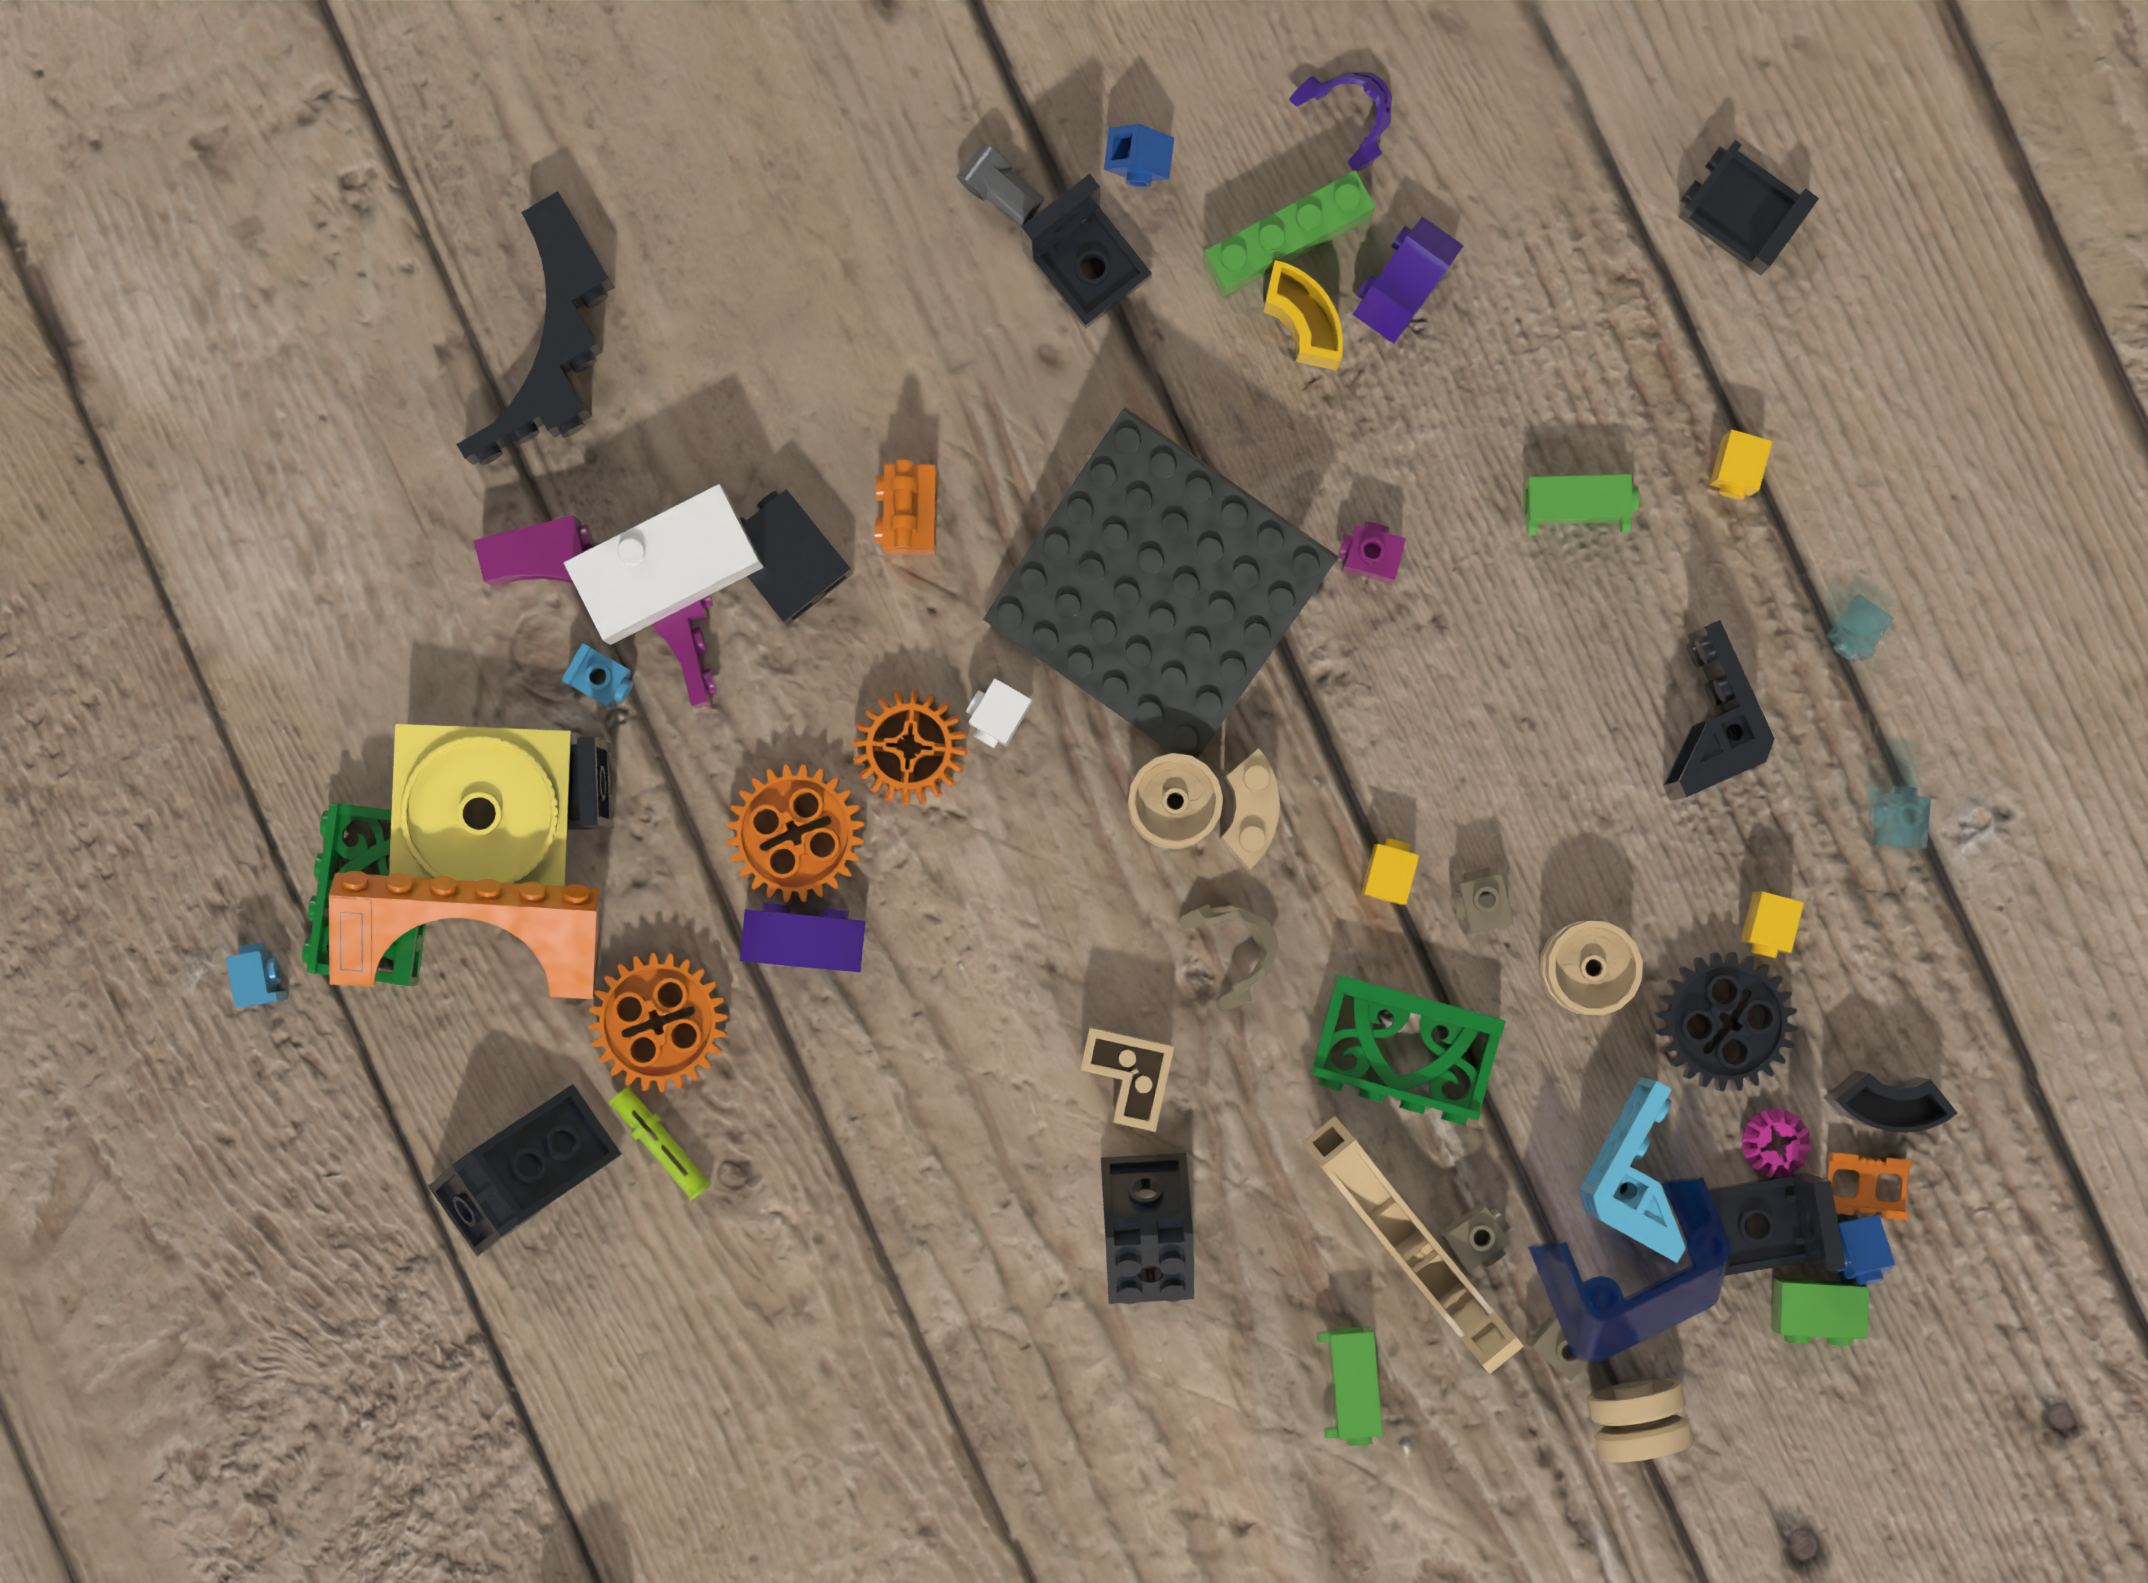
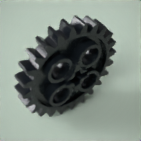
M1713 952L1710 954V965H1707L1701 957L1694 958L1696 971L1693 972L1689 968L1681 966L1678 969L1684 980L1679 982L1668 979V985L1674 990L1673 995H1659V999L1668 1005L1667 1011L1655 1012V1016L1666 1020L1667 1026L1657 1029L1656 1034L1669 1036L1670 1039L1661 1047V1050L1664 1052L1675 1051L1677 1053L1670 1062L1671 1066L1687 1065L1683 1073L1684 1078L1691 1079L1697 1073H1700L1699 1086L1706 1088L1713 1078L1715 1088L1718 1091L1725 1090L1728 1080H1730L1734 1090L1742 1091L1743 1078H1746L1751 1085L1758 1086L1759 1078L1757 1072L1760 1071L1766 1076L1772 1077L1774 1072L1769 1063L1774 1061L1785 1064V1058L1779 1053L1780 1048L1794 1047L1791 1041L1784 1038L1786 1032L1798 1030L1797 1026L1787 1023L1786 1017L1797 1013V1009L1784 1007L1783 1004L1784 1001L1790 998L1792 993L1791 991H1777L1776 988L1783 980L1781 976L1766 978L1770 968L1768 964H1762L1754 970L1753 956H1746L1740 965L1738 964L1736 952H1728L1725 963H1723L1718 952ZM1722 979L1728 983L1730 995L1725 1002L1718 1003L1713 998L1712 988L1718 980ZM1747 989L1749 991L1748 998L1734 1010L1741 998L1742 992ZM1754 1005H1760L1765 1012V1020L1758 1028H1752L1747 1020V1013ZM1721 1013H1732L1729 1019L1734 1024L1732 1029H1721L1723 1022L1718 1019ZM1699 1014L1704 1019L1706 1027L1700 1037L1693 1038L1688 1033L1687 1023L1693 1015ZM1718 1033L1711 1046V1050L1708 1053H1704L1703 1047ZM1733 1039L1740 1046V1056L1735 1062L1727 1063L1722 1055V1049L1725 1043Z

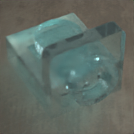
M1858 594L1850 602L1827 635V638L1836 643L1833 647L1834 650L1844 658L1853 662L1857 659L1864 661L1872 658L1876 652L1874 647L1895 618L1861 594Z

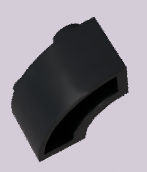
M1856 1070L1823 1097L1845 1117L1862 1125L1891 1132L1908 1133L1927 1130L1950 1120L1958 1114L1931 1079L1915 1077L1902 1085L1888 1086L1882 1084L1872 1074Z

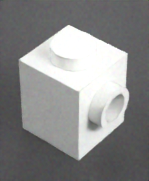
M994 678L986 693L978 690L967 708L966 713L972 715L968 723L976 729L972 736L992 748H995L998 742L1007 747L1030 708L1032 699Z

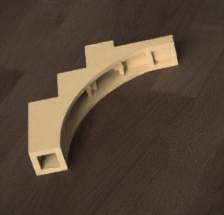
M1336 1116L1301 1143L1433 1308L1489 1374L1524 1347L1438 1244Z

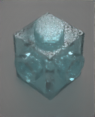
M1891 786V793L1878 794L1876 802L1873 801L1869 810V825L1874 827L1873 846L1914 850L1926 849L1931 797L1917 796L1918 788Z

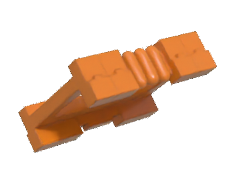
M1838 1152L1827 1153V1180L1831 1181L1832 1191L1836 1170H1855L1858 1174L1857 1193L1854 1197H1836L1833 1194L1836 1214L1854 1215V1211L1880 1215V1218L1907 1220L1908 1212L1905 1209L1909 1169H1912V1160L1890 1157L1880 1159ZM1880 1173L1897 1174L1900 1176V1195L1897 1201L1877 1200L1875 1196L1877 1176Z

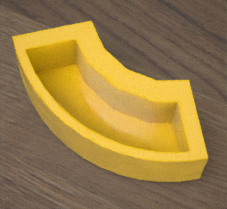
M1275 260L1263 312L1278 318L1290 330L1296 345V362L1337 371L1342 360L1343 335L1335 306L1324 289L1313 278L1292 265Z

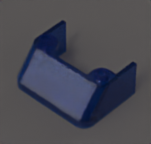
M1703 1177L1668 1180L1663 1183L1687 1241V1252L1692 1265L1625 1298L1619 1285L1609 1277L1596 1276L1583 1282L1567 1242L1538 1243L1528 1247L1569 1348L1576 1358L1585 1362L1604 1361L1711 1308L1717 1303L1721 1294L1729 1258L1730 1242Z

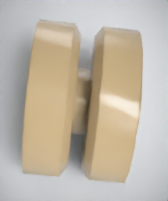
M1171 753L1152 759L1138 771L1129 788L1127 808L1132 825L1143 839L1159 848L1178 850L1197 844L1212 832L1221 817L1223 795L1219 780L1208 765L1190 755ZM1174 793L1175 796H1182L1183 804L1180 809L1174 810L1167 805V798L1170 794Z
M1577 921L1563 926L1547 940L1540 955L1539 975L1545 992L1557 1005L1573 1013L1603 1016L1620 1010L1635 996L1642 981L1643 960L1637 943L1624 929L1609 922ZM1590 960H1596L1597 967L1592 969L1595 972V976H1590L1586 972V964Z
M1665 1378L1633 1381L1597 1390L1586 1397L1590 1419L1600 1425H1606L1594 1436L1598 1458L1601 1461L1634 1462L1649 1460L1681 1452L1691 1447L1694 1443L1690 1421L1682 1416L1673 1415L1686 1405L1682 1382L1677 1379Z

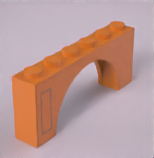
M360 871L335 873L329 893L330 985L374 987L380 959L397 938L427 922L448 918H465L496 925L523 941L533 951L544 968L549 985V997L593 999L596 980L600 889L587 888L579 884L564 887L548 886L538 882H525L523 884L500 883L493 879L465 881L455 880L447 876L432 879L415 878L406 874H393L390 876L366 875Z

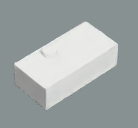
M720 484L564 562L602 640L610 645L764 568L727 493Z

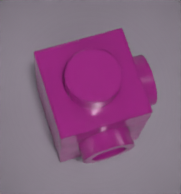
M1366 521L1364 527L1356 525L1352 535L1344 534L1341 541L1338 559L1345 560L1342 571L1392 584L1397 575L1406 538L1388 534L1390 528L1379 523Z

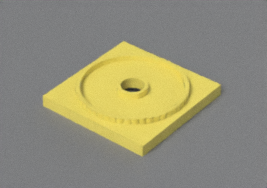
M395 724L389 876L393 874H406L415 878L432 879L447 876L455 880L465 881L493 879L500 883L523 884L525 882H538L548 886L565 887L571 731ZM478 797L488 799L494 805L496 811L494 822L488 828L482 830L469 827L463 818L465 805L471 799Z

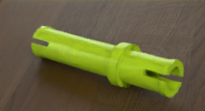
M627 1086L611 1099L608 1104L617 1111L633 1131L630 1134L635 1141L641 1140L661 1166L688 1195L690 1201H692L712 1183L706 1179L686 1152L660 1124L659 1121L662 1118L656 1112L653 1115L631 1090L632 1088ZM633 1111H636L658 1137V1141H655L633 1115ZM662 1145L676 1158L688 1173L687 1175H684L662 1149Z

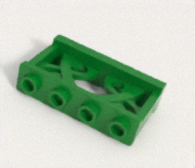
M330 802L329 810L323 811L320 821V834L325 836L323 853L317 854L314 864V877L319 878L317 895L311 897L308 907V919L313 921L311 938H306L302 950V961L307 963V973L329 976V893L335 873L363 872L378 862L381 875L389 876L387 857L390 856L391 839L386 840L380 820L391 821L392 810ZM356 820L367 822L374 831L376 845L369 848V841L365 835L356 832L359 837L358 844L354 847L348 846L344 839L346 827ZM341 856H342L343 858H345V859L350 860V861L339 871V869H340V862H341ZM426 923L407 931L389 946L383 956L394 961L393 972L378 970L375 982L403 986L418 985Z
M1335 974L1330 999L1309 1073L1318 1076L1317 1085L1337 1091L1342 1090L1343 1084L1360 1088L1359 1097L1383 1103L1384 1096L1387 1095L1401 1099L1400 1108L1420 1114L1425 1113L1426 1107L1443 1111L1441 1119L1466 1126L1468 1118L1479 1120L1494 1058L1506 1021ZM1344 994L1353 996L1355 1029H1342L1334 1032ZM1388 1010L1391 1012L1393 1022L1389 1027L1371 1029L1370 1022L1381 1024L1377 1018L1379 1011ZM1415 1013L1420 1015L1419 1031L1423 1042L1438 1057L1416 1071L1398 1076L1383 1058L1374 1038H1385L1397 1033L1407 1023L1410 1014ZM1438 1025H1443L1448 1030L1447 1037L1440 1039L1442 1042L1451 1044L1446 1050L1436 1044L1431 1037L1433 1028ZM1478 1031L1486 1033L1477 1070H1475L1468 1062L1461 1059V1056L1469 1048ZM1358 1037L1360 1046H1351L1342 1054V1056L1345 1054L1354 1055L1356 1058L1355 1067L1350 1070L1337 1068L1333 1064L1330 1055L1333 1045L1343 1038ZM1454 1064L1463 1069L1470 1080L1469 1092L1458 1100L1448 1099L1443 1095L1441 1089L1444 1083L1450 1081L1458 1088L1456 1076L1452 1072L1447 1071ZM1371 1066L1386 1085L1359 1077L1363 1076ZM1429 1082L1428 1087L1432 1098L1405 1090Z

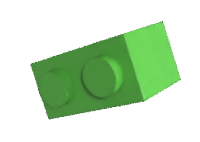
M1773 1278L1771 1330L1784 1335V1342L1809 1344L1810 1337H1827V1344L1853 1346V1339L1867 1340L1868 1286H1858L1857 1282L1841 1283V1281Z

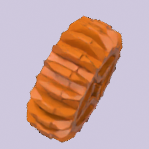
M911 690L910 703H904L902 693L895 691L894 700L896 705L890 707L886 699L881 697L878 699V703L884 711L880 715H877L871 708L865 710V714L873 720L871 726L869 727L860 722L856 725V729L866 733L867 736L866 740L853 739L852 745L854 747L865 748V754L853 757L855 764L867 762L869 764V767L864 769L859 776L862 780L869 779L873 775L877 777L870 787V790L874 793L880 791L884 784L887 785L888 789L885 793V800L889 802L895 798L897 791H901V802L903 805H909L911 792H917L919 803L925 804L927 797L924 790L931 788L936 798H940L943 794L936 784L943 780L949 787H953L955 781L947 775L949 769L951 768L959 773H962L964 770V766L954 762L953 759L954 755L961 757L968 755L967 748L955 747V742L966 739L967 735L965 731L954 733L951 731V728L958 725L961 719L958 715L952 716L947 720L943 718L950 708L946 702L942 703L936 711L932 709L936 697L931 693L927 695L924 704H919V692L917 690ZM907 713L904 728L900 735L895 738H877L880 730L889 720ZM920 714L931 718L940 726L944 734L945 744L926 741L920 736ZM913 726L912 734L915 742L924 748H932V750H921L919 755L914 752L916 757L910 759L908 769L906 754L896 747L888 746H899L901 741L906 743L904 738L910 737L911 727ZM875 751L898 756L901 763V782L888 777L878 764ZM936 756L944 757L939 768L931 776L922 781L914 782L917 764L922 759Z

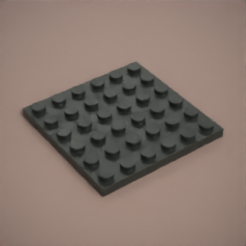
M1125 407L983 620L1170 752L1190 755L1197 759L1339 556Z

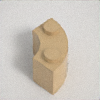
M1259 748L1224 778L1232 793L1234 811L1230 826L1220 837V840L1247 871L1251 870L1259 862L1270 846L1276 832L1280 812V797L1276 777L1268 760Z

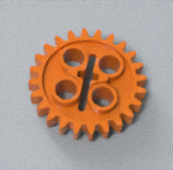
M788 764L784 765L783 776L780 778L777 777L773 770L768 769L767 783L763 784L756 778L751 779L756 790L753 794L740 790L739 794L746 802L744 807L734 805L730 807L734 813L739 815L738 821L726 823V827L737 831V836L728 839L726 844L739 847V852L734 854L730 860L731 862L744 861L746 865L740 871L739 876L743 878L754 874L756 877L751 886L754 890H757L766 883L768 885V898H773L779 889L783 890V900L787 903L791 901L794 891L798 892L803 903L808 902L809 890L812 889L819 898L825 897L823 885L828 883L831 887L838 890L840 885L835 876L840 873L851 877L852 873L845 864L848 860L860 862L861 860L857 854L852 852L853 846L865 844L863 839L854 836V831L865 827V823L852 820V816L861 807L859 805H846L845 802L850 798L852 792L845 790L838 794L836 792L840 782L838 778H833L827 784L823 783L825 771L819 769L813 778L809 777L808 766L804 764L801 765L798 776L793 775L792 769ZM804 794H813L819 804L817 812L808 818L801 817L796 809L798 799ZM767 810L774 811L779 819L777 829L771 834H763L757 827L759 815ZM827 816L831 818L830 824L802 834V843L799 845L795 841L787 840L766 851H762L760 848L762 843L791 832L789 825L793 822L798 827H805ZM822 833L830 834L835 841L834 851L827 857L817 856L812 847L815 837ZM787 849L795 856V866L790 872L780 874L774 868V856L780 850Z
M657 952L651 953L649 965H646L640 956H634L633 970L624 963H620L617 966L621 978L617 979L614 976L606 975L604 979L610 986V990H596L594 993L603 1003L602 1006L589 1007L590 1012L600 1016L599 1022L588 1025V1029L600 1031L601 1035L591 1045L592 1047H605L606 1052L600 1057L599 1062L602 1063L613 1059L615 1065L610 1073L612 1076L621 1073L623 1070L627 1072L625 1085L627 1086L633 1084L637 1078H641L642 1091L649 1090L652 1082L657 1081L660 1092L667 1091L669 1079H672L678 1089L684 1087L683 1074H687L694 1081L700 1079L696 1066L700 1065L706 1069H711L713 1064L707 1057L708 1053L722 1054L723 1052L714 1041L715 1038L728 1037V1032L718 1028V1022L729 1019V1015L717 1013L716 1007L726 1001V998L712 997L711 993L718 986V982L708 984L702 982L707 972L705 968L696 971L694 974L691 973V959H686L678 967L676 966V955L673 953H669L664 964H661ZM670 982L679 985L683 993L682 1001L675 1007L668 1006L662 999V990ZM629 996L638 999L642 1005L641 1015L635 1021L625 1018L621 1009L623 1001ZM688 1007L695 1009L693 1015L663 1025L664 1033L662 1034L659 1028H653L630 1037L623 1036L625 1029L653 1020L655 1018V1010L659 1016H663ZM682 1023L690 1024L696 1030L697 1038L691 1047H684L676 1040V1030ZM642 1037L649 1038L655 1044V1056L650 1061L641 1060L635 1052L636 1043Z

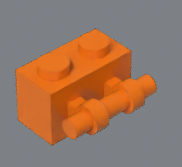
M896 460V464H884V475H876V501H883V518L875 519V543H883L882 549L885 554L936 555V465L913 464L912 460Z

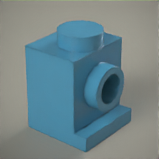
M583 643L561 681L610 708H613L616 702L622 704L625 701L634 683L629 680L633 671ZM599 669L604 670L606 673L605 682L601 685H595L592 681L593 673Z
M264 942L239 946V955L226 957L234 1008L288 999L287 991H278L277 983H280L282 979L279 961L276 957L272 958L271 950L266 951Z

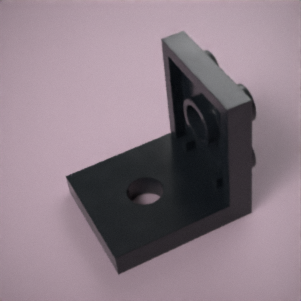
M1090 173L1021 226L1023 251L1085 329L1152 278V272L1101 210L1100 186ZM1088 258H1097L1105 266L1103 275L1097 279L1086 278L1081 273L1080 266Z
M596 737L577 738V744H571L567 830L614 829L610 811L612 777H609L608 752H611V744Z
M1186 1153L1101 1158L1109 1304H1134L1151 1301L1176 1302L1194 1299L1193 1227ZM1145 1189L1157 1193L1151 1198H1141L1136 1195L1137 1192ZM1155 1266L1156 1268L1145 1269L1144 1267Z
M1805 1172L1791 1176L1704 1189L1719 1275L1727 1276L1805 1262L1828 1272L1846 1269L1830 1180ZM1759 1213L1766 1220V1230L1761 1236L1752 1238L1745 1231V1221L1750 1215Z

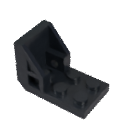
M1721 620L1687 635L1690 641L1687 644L1690 659L1697 668L1702 667L1708 680L1704 684L1707 696L1715 707L1720 706L1722 713L1691 726L1663 784L1670 801L1689 797L1765 763L1775 740ZM1727 729L1729 730V733L1731 735L1730 739L1728 738L1726 733Z
M572 1084L456 1161L428 1187L476 1256H479L549 1204L617 1159L622 1153L574 1084Z

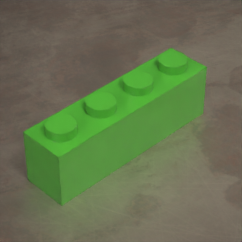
M1356 170L1206 249L1203 263L1222 298L1271 273L1275 260L1288 264L1369 221L1376 207Z

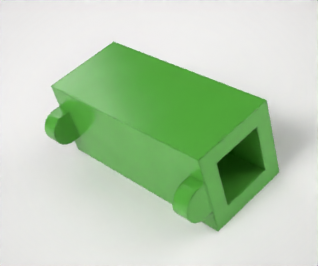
M1632 474L1528 477L1523 482L1524 525H1526L1527 535H1536L1537 525L1619 523L1620 532L1626 533L1631 531L1633 511H1638L1639 488L1637 485L1632 486Z
M1370 1326L1327 1329L1324 1332H1317V1342H1328L1335 1420V1426L1324 1428V1437L1338 1438L1339 1440L1346 1439L1347 1445L1350 1446L1372 1444V1437H1383L1374 1331Z

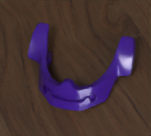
M1345 72L1325 83L1311 76L1290 96L1289 100L1295 106H1300L1314 97L1320 100L1333 87L1348 83L1361 85L1365 93L1375 100L1377 107L1375 124L1370 135L1364 138V141L1359 146L1360 148L1348 160V165L1353 171H1361L1382 154L1377 145V140L1391 122L1392 95L1390 89L1380 77L1371 72Z

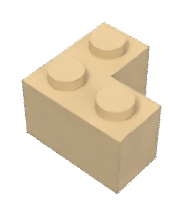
M1089 1026L1080 1070L1121 1079L1113 1123L1156 1132L1174 1046Z

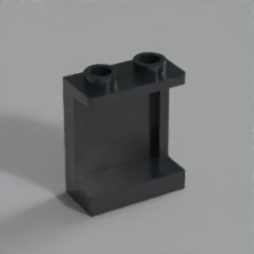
M1735 140L1727 150L1719 146L1710 158L1705 168L1711 172L1703 184L1695 180L1680 200L1686 207L1679 215V218L1761 276L1773 264L1819 200V197L1806 188L1801 194L1795 192L1739 152L1742 144Z
M786 489L781 494L775 490L764 497L757 504L759 511L747 521L744 517L739 519L764 567L747 577L781 620L789 626L854 573Z

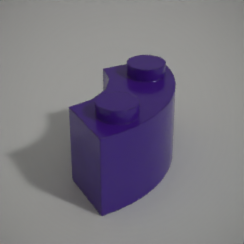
M1423 216L1412 230L1406 225L1391 245L1396 250V253L1377 279L1369 275L1356 294L1362 301L1352 315L1393 344L1414 318L1464 247V245Z
M763 903L762 911L745 909L740 961L861 972L865 921L848 919L849 911L823 908V916L820 917L789 914V905Z

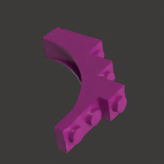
M574 515L473 540L483 581L490 586L521 580L542 579L573 583L564 562L594 547L589 526L587 524L581 525V521ZM711 594L651 624L667 642L680 662L690 704L696 709L713 705L710 694L717 693L711 668L704 670L700 653L707 652L701 627L694 628L693 626L694 622L709 619L707 608L713 606Z

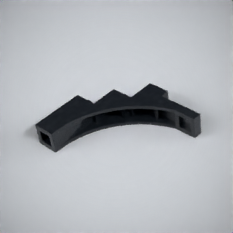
M558 191L521 212L535 239L545 277L546 312L540 347L523 386L504 412L494 423L456 444L464 459L472 465L478 462L480 465L493 462L503 454L502 448L515 441L517 444H522L533 439L540 433L538 428L543 425L552 436L562 435L563 438H566L582 430L585 427L583 421L591 417L567 373L571 370L578 373L588 369L597 362L595 357L603 353L579 308L584 305L586 308H591L602 303L609 296L607 292L615 287Z

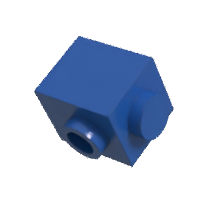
M1142 124L1109 128L1104 170L1126 178V184L1135 187H1150L1151 181L1168 180L1170 177L1174 137Z
M1880 1215L1838 1223L1846 1269L1835 1271L1838 1272L1841 1283L1856 1280L1858 1286H1867L1884 1280L1882 1274L1895 1266V1262Z

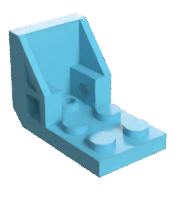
M1640 1076L1579 1187L1586 1213L1678 1263L1686 1247L1661 1183L1630 1167L1633 1159L1639 1161L1645 1154L1651 1141L1647 1134L1654 1121L1660 1123L1667 1114L1672 1102L1667 1097L1672 1089L1656 1080ZM1626 1182V1189L1620 1194V1189L1623 1183Z

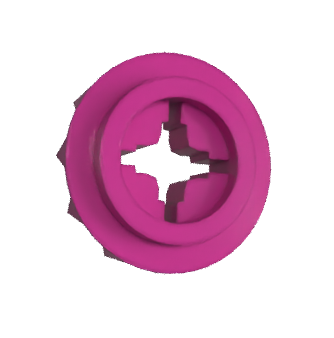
M1777 1108L1763 1110L1754 1115L1743 1130L1741 1139L1743 1155L1748 1164L1763 1175L1769 1177L1791 1176L1793 1172L1805 1165L1808 1153L1812 1150L1809 1138L1810 1131L1801 1121L1800 1117L1790 1111ZM1770 1126H1772V1129L1776 1131L1778 1136L1793 1137V1139L1788 1140V1143L1782 1146L1784 1159L1775 1150L1760 1149L1766 1147V1144L1772 1141Z

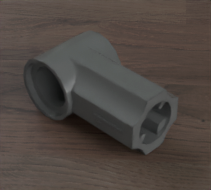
M984 143L956 177L974 196L982 201L987 199L1021 228L1022 225L1037 213L1044 202V197L1011 170L1012 167L999 152Z

